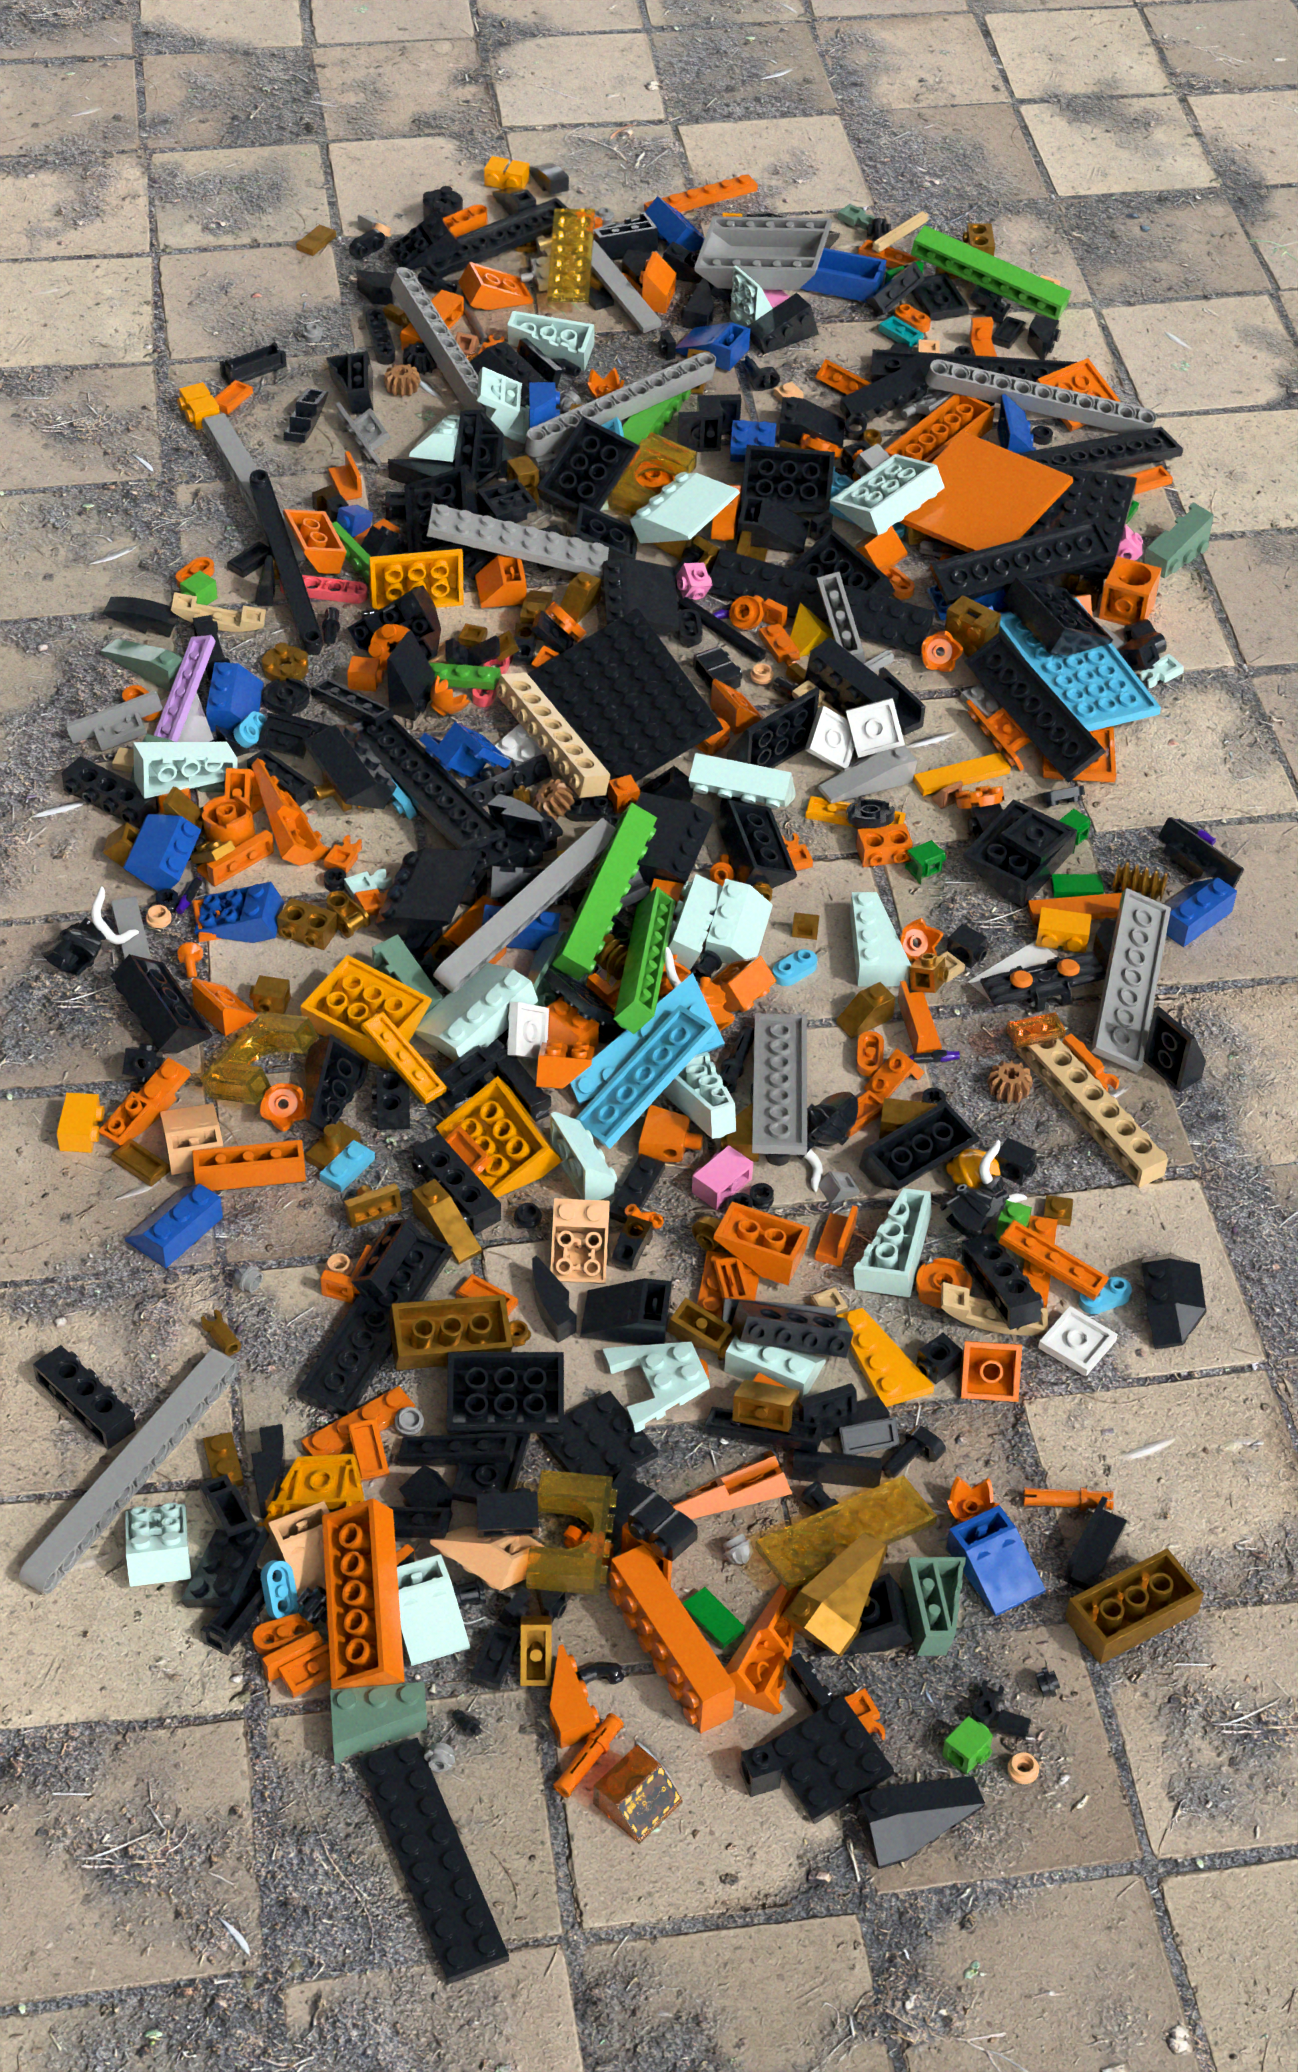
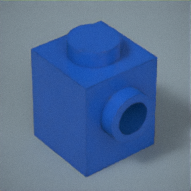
M359 505L340 507L336 521L354 538L371 527L373 512Z

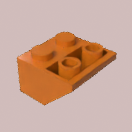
M653 252L650 260H646L645 271H641L640 283L643 284V288L640 290V296L654 312L666 314L676 291V272L657 252Z
M498 555L475 575L481 608L523 605L526 599V578L522 559Z
M556 1039L547 1040V1043L542 1042L538 1055L536 1086L563 1089L592 1065L595 1047L589 1046V1043L574 1042L573 1045L563 1044V1041Z

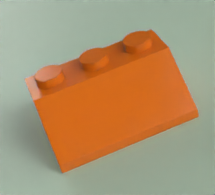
M284 509L283 514L296 540L318 573L340 574L347 551L326 512Z

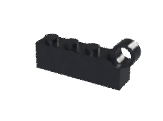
M916 362L841 398L840 410L846 418L845 435L849 439L860 440L870 420L876 417H883L890 410L902 408L907 402L913 399L918 400L927 393L926 377ZM857 424L862 429L860 431H853L849 426Z

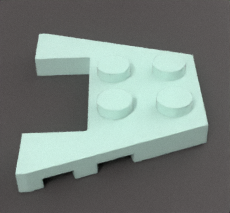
M692 1342L603 1349L604 1358L611 1374L640 1366L654 1397L653 1399L627 1407L628 1416L635 1433L643 1430L645 1423L651 1419L659 1420L666 1415L665 1411L677 1403L681 1406L710 1388L708 1377Z

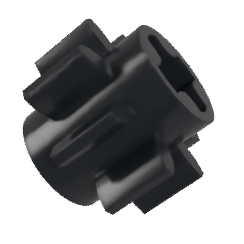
M884 218L872 219L871 224H868L867 237L872 236V241L877 240L891 231V224H886V219Z
M316 1586L314 1590L307 1587L297 1600L301 1604L298 1612L312 1624H317L319 1620L325 1623L328 1620L326 1589L321 1586Z

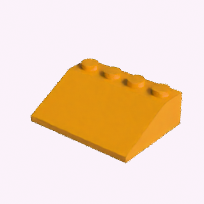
M462 549L369 557V596L371 607L374 609L383 608L407 592L424 585L436 608L464 605Z
M347 955L300 1005L305 1027L324 1037L332 1034L371 1062L388 1070L392 1065L361 1030V1024L383 1011L409 1042L430 1006L432 999Z
M498 1076L436 1126L445 1139L460 1125L493 1159L477 1177L496 1198L544 1177L563 1161L512 1089Z

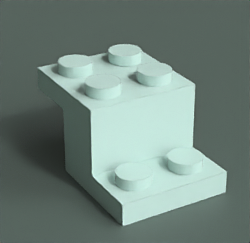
M482 367L478 377L477 401L486 406V415L503 432L504 436L524 444L529 428V409L520 406L522 383Z

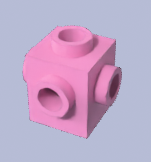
M1125 525L1117 557L1135 561L1143 555V540L1137 532L1134 533L1127 525Z
M684 563L675 576L677 587L681 591L683 598L702 599L712 586L711 578L707 573L704 563Z

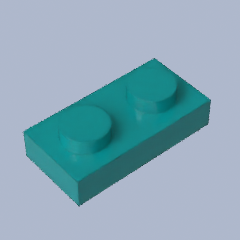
M895 316L879 324L878 331L898 343L908 344L911 348L917 345L919 340H923L924 337L922 332Z

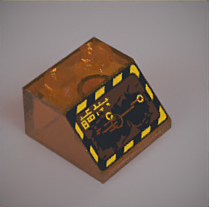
M638 1744L593 1785V1805L638 1844L683 1803L682 1797L662 1765Z

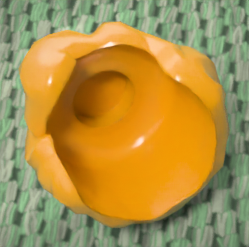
M965 1149L952 1161L948 1162L946 1171L952 1176L953 1182L957 1185L966 1184L967 1186L978 1188L979 1183L982 1182L979 1166L986 1152L979 1149ZM994 1158L990 1164V1174L998 1176L1000 1175L999 1163Z

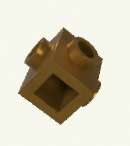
M933 953L921 954L910 966L911 990L936 993L948 979L949 970L945 965V957L936 956Z

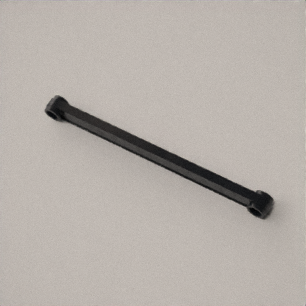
M261 469L254 470L249 477L250 490L302 648L308 655H317L322 650L323 637L270 478L266 471Z

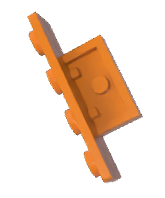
M970 699L967 700L966 703L970 709L967 713L973 722L979 721L981 724L979 728L986 737L991 736L993 738L991 742L998 752L1003 750L1006 753L1003 756L1011 767L1016 765L1022 771L1024 767L1015 752L1028 744L1031 739L1004 708L986 719Z

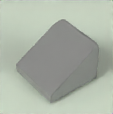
M358 215V227L367 232L372 230L373 226L375 227L376 222L386 225V223L373 216Z
M828 1171L819 1183V1187L829 1203H837L857 1196L860 1193L849 1173Z

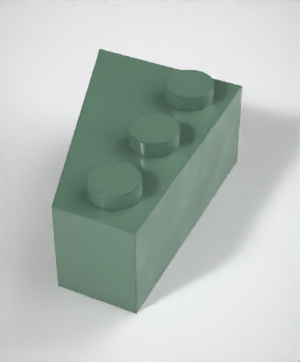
M1194 502L1189 506L1190 511L1183 518L1179 516L1175 520L1177 524L1170 531L1165 530L1146 550L1144 563L1162 568L1160 576L1163 578L1177 572L1186 563H1190L1195 557L1205 553L1209 547L1214 514Z
M398 934L372 947L374 969L432 999L425 1015L443 1000L441 993L436 990Z
M909 1557L899 1578L904 1592L916 1656H945L956 1634L960 1605L959 1596L962 1589V1574L966 1557Z
M424 1682L330 1690L335 1764L343 1762L345 1757L362 1751V1753L371 1751L373 1746L388 1740L391 1743L427 1729Z

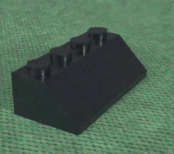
M334 724L304 741V746L345 804L384 810L397 786L391 779V775L380 764V760L370 750L368 743L360 736L357 728L352 725Z
M728 800L716 819V823L738 882L751 885L752 887L756 883L762 882L769 884L773 889L795 879L797 873L771 808Z
M129 954L110 976L116 984L117 991L125 997L129 1009L137 1015L141 1021V1027L149 1033L153 1039V1045H156L158 1050L179 1053L213 1036L163 962Z
M944 1101L865 1148L859 1168L876 1187L898 1191L979 1142L980 1137L948 1102Z

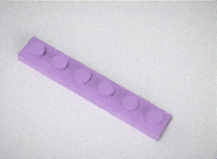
M212 635L191 637L154 736L178 742L216 642Z

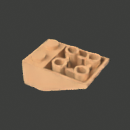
M213 1103L160 1112L171 1175L194 1171L192 1150L223 1147L220 1126Z
M554 1198L550 1271L560 1282L606 1284L609 1201Z
M324 1501L268 1523L270 1543L278 1560L287 1562L293 1570L298 1598L307 1587L312 1590L316 1586L326 1589L322 1515L330 1512Z
M462 1526L446 1533L445 1539L433 1538L430 1541V1544L439 1549L443 1556L454 1559L462 1565L464 1570L478 1575L486 1581L488 1586L500 1591L531 1577L544 1548V1545L528 1535L478 1538L477 1527Z

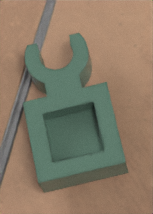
M848 204L838 212L837 219L852 226L858 224L860 228L867 230L868 224H871V220L875 219V217L865 215V210Z

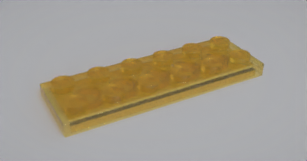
M554 209L547 292L548 303L589 302L595 209Z
M902 1475L756 1540L755 1549L786 1590L789 1591L813 1580L863 1533L886 1545H890L936 1524L937 1515L907 1478Z

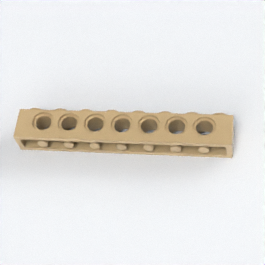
M526 672L501 674L499 684L496 687L497 696L543 753L546 754L549 761L580 798L606 795L610 773Z
M1039 1020L1015 1032L1013 1044L1015 1052L1138 1188L1165 1175L1168 1162L1166 1153L1158 1148L1150 1139L1149 1134L1136 1124L1133 1117L1125 1112L1118 1104L1116 1098L1103 1088L1101 1082L1092 1076L1084 1063L1071 1053L1069 1047L1059 1040L1051 1028H1048L1042 1020Z

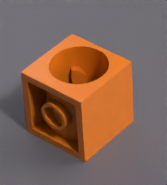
M1118 556L1104 584L1099 619L1124 626L1148 619L1156 601L1162 568Z

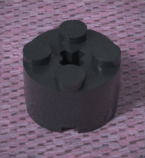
M443 186L438 190L423 194V220L435 211L444 218L463 210L462 196L452 191L450 186Z

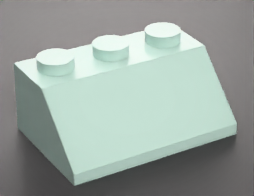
M448 415L420 438L410 451L409 457L453 462L456 457L460 416Z
M725 879L706 940L705 951L709 950L716 953L722 962L726 963L758 956L773 904L751 885Z
M557 1112L550 1113V1143L563 1161L560 1163V1166L580 1199L601 1200L614 1195V1184L617 1182L615 1171L605 1163L604 1154L600 1148L597 1149L594 1145L591 1132L588 1129L585 1130L579 1120Z
M735 1335L726 1350L724 1372L750 1381L760 1372L788 1388L799 1390V1397L796 1400L799 1403V1399L806 1398L826 1359L809 1352L740 1342Z

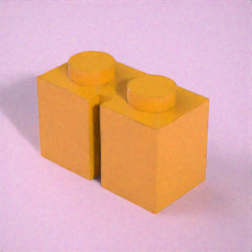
M491 156L484 168V186L500 189L508 187L524 189L529 182V163L512 160L507 170L503 172L509 163V159Z
M203 382L179 388L180 398H177L179 409L185 412L187 421L191 422L196 430L203 428L202 418L220 414L218 403L210 395Z
M1041 907L1035 946L1053 949L1063 946V950L1086 953L1092 915Z
M66 1092L57 1130L60 1151L92 1153L94 1142H98L100 1137L98 1132L100 1127L98 1124L103 1122L105 1114L104 1106L100 1105L99 1094Z

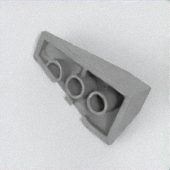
M906 746L870 754L820 784L818 789L829 803L832 804L909 784L913 781L918 760Z

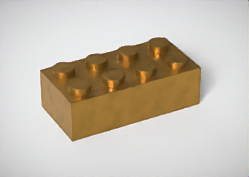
M505 1295L391 1304L389 1326L395 1370L448 1366V1352L512 1351L513 1345Z
M1166 1548L1070 1598L1065 1620L1101 1665L1197 1614L1204 1593L1169 1549Z

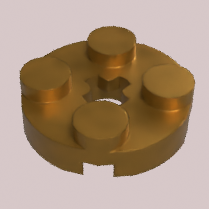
M277 643L275 648L267 651L262 658V669L264 670L265 677L270 681L276 679L286 681V678L303 679L309 671L308 653L297 647L288 646L287 643Z

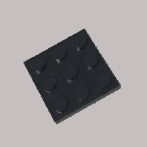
M610 1390L564 1414V1433H537L538 1438L584 1497L612 1483L626 1463L639 1468L658 1457L657 1448L642 1430L635 1433L628 1412Z
M843 1696L767 1742L773 1746L782 1768L783 1778L814 1824L858 1798V1795L866 1793L895 1774L893 1767Z

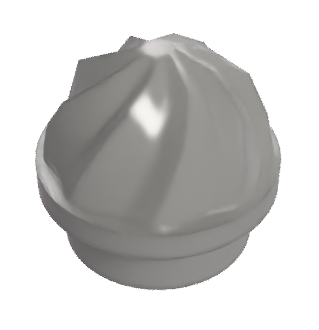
M573 391L564 393L560 399V408L564 412L570 410L572 403L581 404L580 397Z
M242 1265L235 1271L234 1282L244 1292L249 1291L253 1293L262 1283L263 1273L255 1265Z
M740 1534L724 1543L725 1557L733 1564L747 1563L753 1554L751 1540H747L744 1534Z

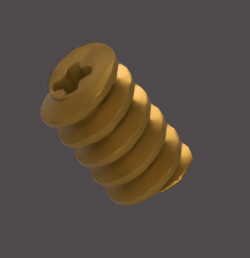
M1126 862L1123 867H1120L1119 863L1112 890L1117 891L1120 886H1122V892L1126 888H1131V890L1137 893L1141 891V894L1146 897L1150 894L1151 899L1155 901L1160 896L1161 901L1166 889L1168 873L1159 878L1158 870H1155L1150 876L1148 867L1142 873H1139V865L1136 864L1133 870H1130L1129 862Z
M612 934L604 935L602 940L605 942V945L601 952L595 955L593 960L601 968L607 970L610 975L614 976L616 980H620L623 976L628 947L621 945L620 940L615 939Z

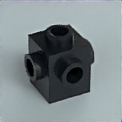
M140 1043L139 1048H125L122 1074L136 1076L135 1081L148 1082L166 1060L163 1058V1051L155 1050L156 1045Z

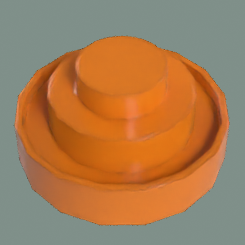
M741 596L731 605L729 610L730 620L739 629L745 631L752 630L762 621L763 607L754 597Z

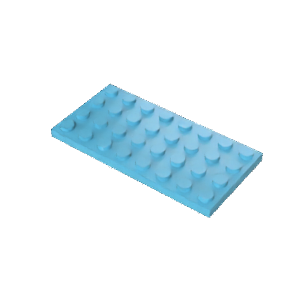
M1075 597V600L1083 607L1080 601ZM1011 612L1001 614L999 632H1002L1088 731L1160 715L1161 706L1112 643L1068 656L1061 654L1052 655L1044 649L1045 646L1042 642L1032 636L1033 633L1030 629L1020 623L1021 620L1018 616Z

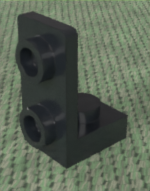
M495 635L468 649L454 638L445 641L446 661L456 665L480 666L500 656V638Z

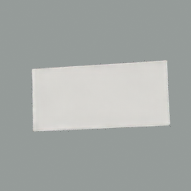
M197 692L178 742H210L214 739ZM168 697L160 701L163 707L162 712Z
M1035 940L968 982L990 1000L980 983L981 978L1009 972L1010 969L1017 966L1027 968L1047 963V960L1054 959L1057 956L1046 947L1035 946Z

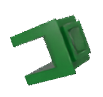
M1072 809L1058 820L1077 829L1075 845L1078 846L1088 838L1091 822L1090 818Z
M933 840L907 850V854L913 861L907 863L905 868L921 885L924 877L931 876L942 870V862L946 861L945 852Z

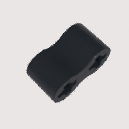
M1148 619L1124 626L1123 634L1127 643L1132 639L1153 638L1158 654L1166 651L1167 644L1164 636L1155 631Z

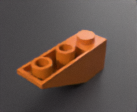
M563 1644L558 1646L550 1702V1725L560 1749L586 1741L587 1736L591 1732L594 1733L596 1731V1724L600 1723L595 1706H589L586 1699L588 1698V1690L584 1680H578L576 1676L577 1665L572 1654L567 1655Z

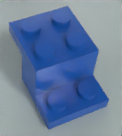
M733 420L730 462L745 463L747 445L775 447L776 423Z
M454 722L442 740L425 732L419 739L426 746L424 750L429 755L440 759L438 763L448 771L452 769L463 778L466 775L471 778L478 775L486 763L493 767L499 765L506 769L511 762L484 735L457 722Z

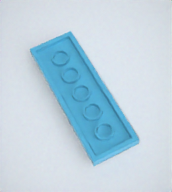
M679 1005L575 1119L581 1122L585 1130L588 1129L591 1132L593 1138L610 1149L715 1035L717 1030L707 1021Z

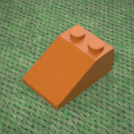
M472 262L467 264L458 281L470 306L475 309L493 310L532 304L533 298L524 282L521 283L520 277Z
M731 1202L713 1239L761 1277L789 1285L805 1253L810 1227Z

